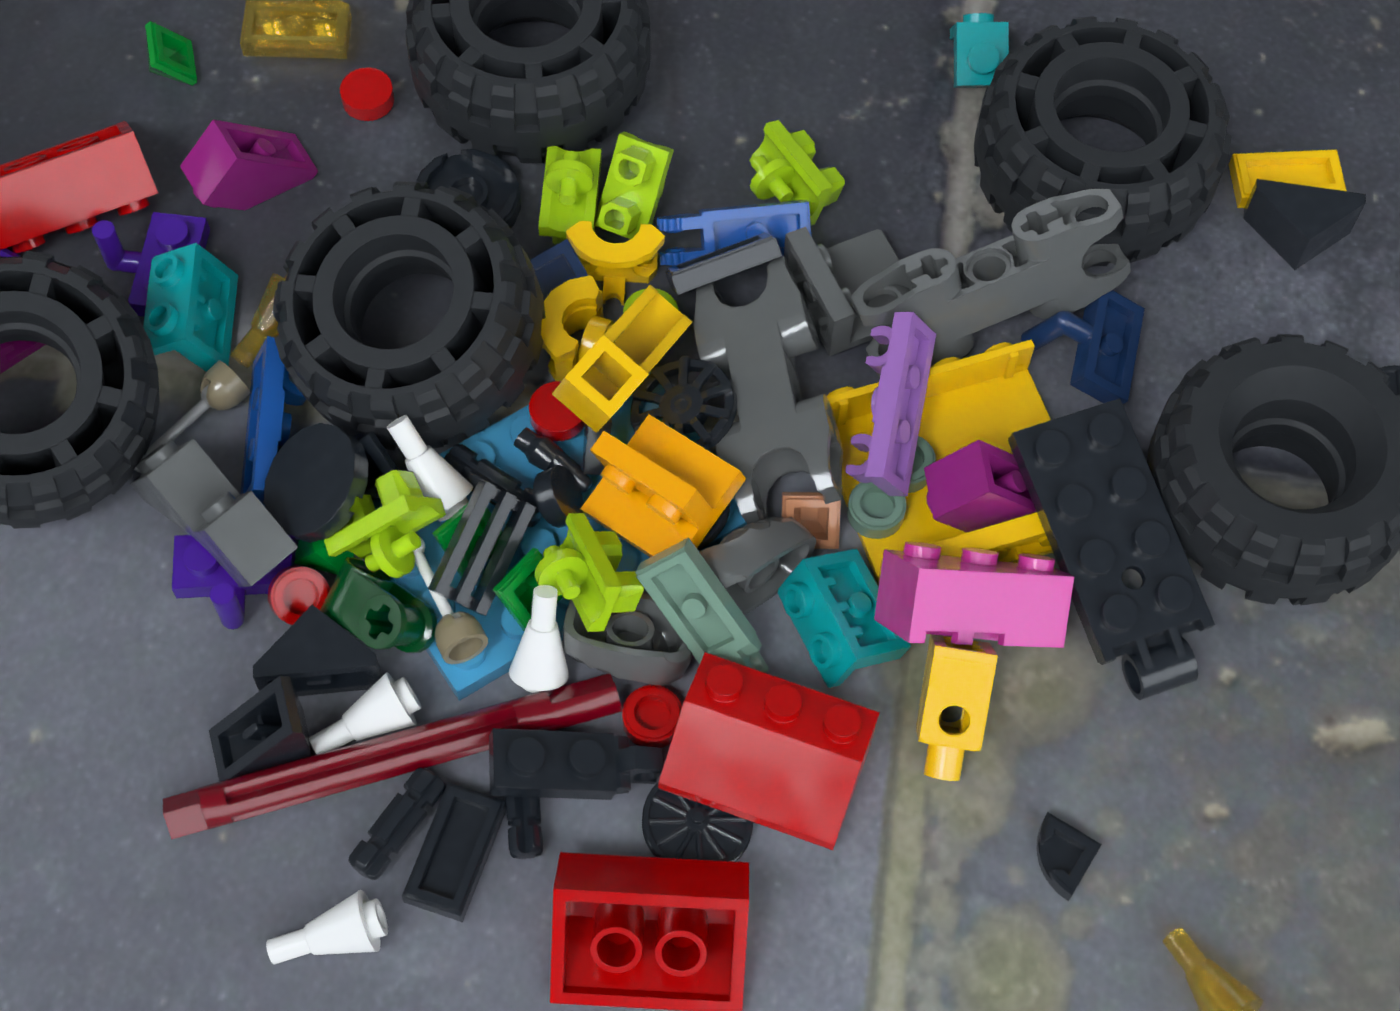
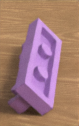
M895 312L892 328L889 326H877L871 330V336L878 343L889 344L887 352L878 357L868 356L865 362L875 372L881 374L879 386L875 388L871 398L872 422H874L872 436L857 434L851 437V444L860 451L869 452L868 459L861 465H846L845 472L861 483L872 482L889 496H908L936 333L914 312Z

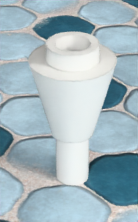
M407 415L399 417L387 426L388 431L406 457L405 464L407 470L414 473L423 497L441 499L446 515L438 520L445 521L452 517L469 502L466 496L472 491L473 485L431 446H426Z
M539 585L533 590L531 619L527 623L509 668V676L512 681L531 693L559 688L569 678L560 631L556 622L558 591L550 585Z
M386 672L342 715V719L310 736V744L318 755L339 749L354 739L360 741L417 725L413 713L421 709L420 702L405 677L394 681L391 675Z
M359 890L305 924L303 929L267 940L268 956L275 965L309 953L313 955L378 952L381 945L380 937L388 935L387 920L380 901L377 898L369 900L364 891Z

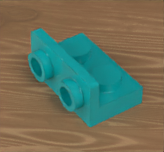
M197 243L157 255L152 259L143 328L148 338H150L154 356L175 350L204 371H208L219 360L229 366L238 274Z
M858 549L802 559L778 588V595L783 603V607L790 616L809 652L813 664L817 667L828 688L840 686L855 669L900 659L911 648L910 643L874 620L879 587Z

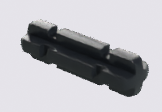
M456 444L450 449L444 459L473 485L472 492L479 480L487 481L497 486V489L506 491L516 496V499L536 507L528 527H534L543 516L537 508L532 488L527 487L523 490L521 488V481L486 459L478 461L476 459L478 454L463 444ZM490 500L489 503L495 506L496 503Z
M420 767L412 773L403 786L407 790L405 794L397 793L369 829L368 835L371 837L366 843L361 840L349 855L348 862L359 874L371 880L379 879L391 863V859L388 857L393 851L398 854L427 816L424 808L427 805L433 807L443 795L446 785L432 771Z
M506 796L508 826H511L508 829L510 855L515 859L539 857L543 852L541 826H538L541 823L540 798Z

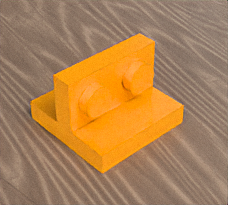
M648 414L627 445L605 431L599 436L590 451L605 467L600 473L603 478L580 509L589 518L609 531H615L618 537L647 556L652 557L688 537L695 547L698 548L746 478L739 469Z

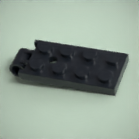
M1121 399L1109 401L1013 432L1008 438L1009 445L1059 569L1074 576L1071 598L1097 663L1104 665L1117 659L1116 657L1122 656L1121 664L1124 678L1130 691L1138 700L1196 681L1198 679L1197 661L1189 643L1182 635L1195 630L1201 632L1212 628L1215 623ZM1132 569L1140 574L1142 585L1139 589H1130L1124 585L1122 581L1124 570Z

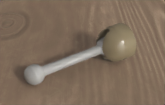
M221 360L216 362L206 371L201 379L199 388L201 400L148 448L146 455H143L141 460L160 445L166 444L171 439L174 441L209 408L230 410L239 405L251 394L246 384ZM137 467L134 469L136 472L141 473Z

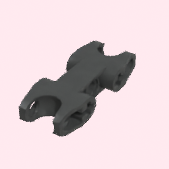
M1086 189L1066 195L1050 197L1018 212L1013 218L1011 225L1013 235L956 259L949 251L931 248L895 262L858 287L851 296L853 307L863 326L873 327L892 325L895 312H914L936 333L931 367L938 361L948 357L962 358L973 348V333L1028 310L1034 316L1042 319H1047L1060 311L1072 313L1086 307L1099 297L1118 287L1131 272L1130 261L1123 254L1118 244L1093 243L1116 229L1119 222L1123 219L1122 206L1110 189ZM1100 207L1106 210L1099 217L1080 222L1076 220L1080 212L1085 209ZM1108 261L1115 265L1112 270L1103 274H1092L1085 270L1099 262ZM889 294L897 298L879 308L867 306L871 299L879 295ZM873 338L866 347L867 356L878 357L883 355L888 350L889 344H880Z
M784 255L769 261L765 290L758 299L746 306L730 307L725 305L721 293L715 288L714 282L696 288L693 328L700 360L711 361L728 378L731 377L736 393L739 421L733 422L728 433L715 447L717 456L739 469L746 478L734 497L740 514L747 524L766 519L768 516V491L777 479L789 472L804 471L810 474L815 482L817 491L822 494L825 504L842 500L843 448L832 407L825 394L806 400L802 398L794 357L819 349V340L814 317L802 298L792 270ZM712 376L709 378L711 383L718 381Z

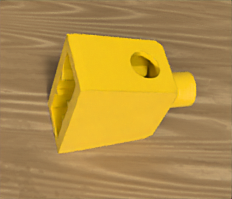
M930 634L916 724L918 741L928 744L923 774L941 780L959 781L965 750L981 751L998 655L988 642L973 640L972 645H960L951 643V636ZM949 706L962 707L961 718L955 722L941 720L942 711Z

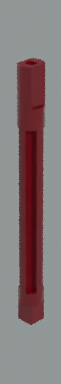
M604 674L553 690L533 693L163 798V815L171 839L207 829H214L413 772L420 767L427 768L489 750V735L493 728L557 731L622 712L618 691L611 674Z

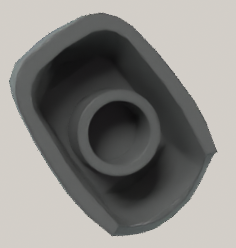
M773 516L733 530L723 538L719 545L700 551V554L742 613L746 615L778 593V588L802 559L812 556L816 545V538L794 518Z
M642 593L634 612L611 613L605 630L601 632H587L572 599L566 610L563 626L564 653L569 654L577 662L583 663L589 668H596L619 679L665 686L681 679L691 662L692 653L648 593Z

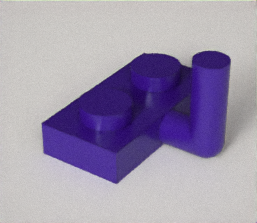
M153 212L142 252L124 250L115 227L110 221L102 220L95 223L92 228V234L103 260L110 270L136 273L128 303L138 316L145 317L152 259L157 255L193 243H197L206 249L210 227L207 218Z
M191 535L174 536L172 591L176 599L210 597L223 626L231 630L238 629L245 620V595L268 594V588L274 576L284 568L295 566L296 550L253 586L239 587L219 562ZM290 537L296 544V539L294 537Z

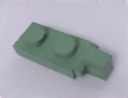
M689 537L639 564L635 572L637 579L682 641L687 645L699 664L706 652L764 673L768 672L769 668L759 653L762 644L756 635V631Z

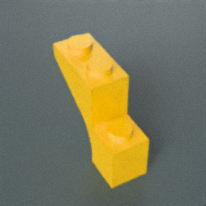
M651 284L613 326L597 340L552 393L553 396L596 433L649 375L648 373L693 322L660 295L659 291Z

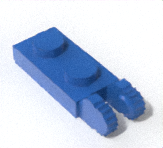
M797 200L701 209L699 214H677L658 217L657 229L659 231L678 233L683 230L700 229L702 247L667 248L659 252L660 265H677L764 232L776 238L783 256L785 234L806 227L811 235L809 201Z

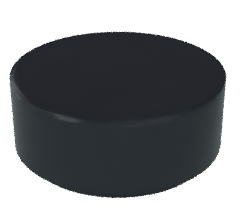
M558 465L536 475L533 483L534 499L539 512L549 524L556 528H561L567 525L565 521L568 513H584L580 509L584 504L580 487L568 469Z

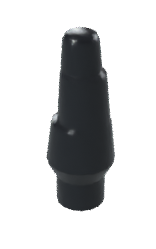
M528 427L524 428L517 436L513 446L526 455L530 464L543 471L558 465L563 466L574 476L581 492H586L590 489L593 483L592 479L587 474H584L581 466L549 437L539 436Z

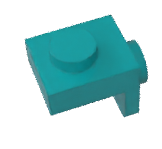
M972 13L963 15V22H956L950 28V40H954V88H987L990 86L996 68L1009 54V22H994V14Z

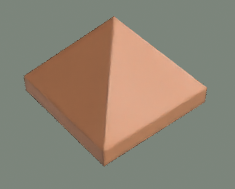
M782 492L781 517H792L803 525L816 538L814 549H839L841 500L825 504L823 496L819 492Z

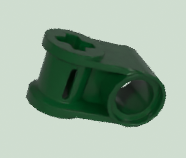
M347 557L320 611L371 648L384 650L394 646L406 653H421L429 648L435 640L434 632L437 625L434 609L428 603L396 583L393 577L388 576L381 569L371 572L366 567L365 561L354 557Z

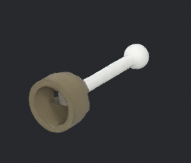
M419 536L421 546L414 550L415 564L426 586L429 587L434 573L424 555L425 542ZM430 591L442 615L434 633L436 646L443 660L448 664H460L479 655L488 644V638L481 624L469 613L463 611L454 613L447 598Z

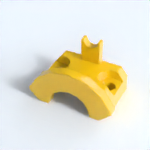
M579 221L566 230V238L587 274L593 276L595 281H603V304L610 298H617L621 305H624L626 282L649 283L657 275L658 251L664 245L665 235L652 224H641L639 232L632 239L624 243H610L602 240L593 231L591 221Z
M590 275L567 280L553 289L544 300L546 318L542 319L541 336L544 341L542 348L551 356L548 372L555 381H562L577 364L579 343L577 339L570 335L578 330L585 329L593 315L604 318L602 290H599L593 276Z

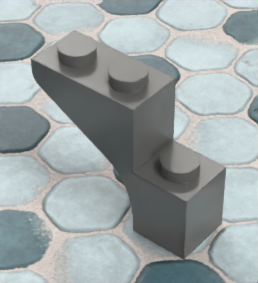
M171 439L166 444L157 447L137 464L136 467L142 474L130 483L134 490L149 505L194 537L219 562L239 587L253 586L298 548L254 493L250 491L239 494L194 439L180 446H177Z

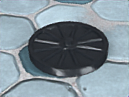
M659 782L656 783L646 798L642 813L644 839L655 857L732 862L739 860L750 842L753 822L658 788Z

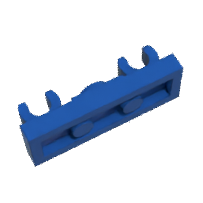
M270 336L266 337L252 366L251 394L249 397L240 494L252 491L263 505L265 480L271 463L277 454V447H282L290 434L292 417L290 413L284 412V403L299 406L303 405L306 401L304 395L290 381L289 377L291 376L280 359L275 337Z

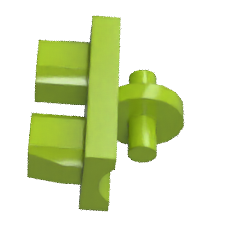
M779 120L768 122L763 129L765 134L764 140L749 160L751 166L757 172L751 180L750 189L760 200L776 196L780 202L809 201L811 225H814L823 207L837 201L845 185V179L835 167L817 168L812 161L816 153L815 143L805 130L789 133Z
M625 131L620 133L596 214L595 226L632 239L639 232L641 224H653L674 149L644 141Z
M558 146L547 147L538 225L539 236L552 237V243L557 245L567 239L566 230L579 221H591L593 231L595 230L602 161L601 149L591 148L586 151L575 152L564 150Z
M392 470L376 479L375 485L382 507L375 510L371 495L364 494L362 499L356 496L354 504L349 509L354 512V515L346 526L331 537L324 539V543L329 556L336 557L345 551H350L360 559H365L366 567L371 572L381 569L390 577L400 578L410 573L415 566L414 550L421 546V540L415 532L444 517L446 513L441 499L423 497L413 472Z
M568 513L565 521L568 527L567 537L560 546L553 545L544 550V558L535 568L534 576L538 585L553 586L557 589L558 596L563 595L565 599H572L587 632H601L605 630L611 613L634 612L636 610L644 587L637 579L636 571L615 572L623 556L622 544L615 531H594L585 513Z

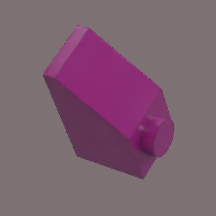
M214 119L180 165L193 187L194 195L203 205L213 208L222 207L244 211L312 180L318 173L316 166L295 134Z
M977 440L924 467L928 488L926 495L927 504L933 514V519L968 533L1036 513L1014 455L986 442Z

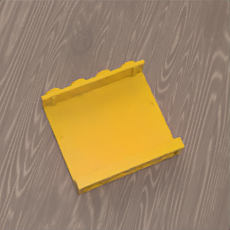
M1032 339L1016 344L1009 342L999 343L988 348L984 353L963 359L948 357L938 361L930 368L918 436L925 439L931 445L936 461L977 440L1013 454L1008 442V438L1013 432L1051 420L1028 370L1035 347ZM879 382L856 389L848 386L841 387L827 395L836 419L843 448L842 495L847 507L852 490L861 482L845 472L846 465H861L866 462L869 452L860 451L851 444V437L857 434L872 436L874 422H872L871 398L875 388L879 386ZM927 485L923 489L908 493V496H905V517L902 526L896 533L882 539L867 538L858 533L878 586L884 549L904 551L905 542L937 545L941 547L940 555L961 557L963 548L985 549L999 553L998 561L1018 563L1019 554L1043 556L1053 553L1037 512L967 533L933 519V514L928 507L926 499Z

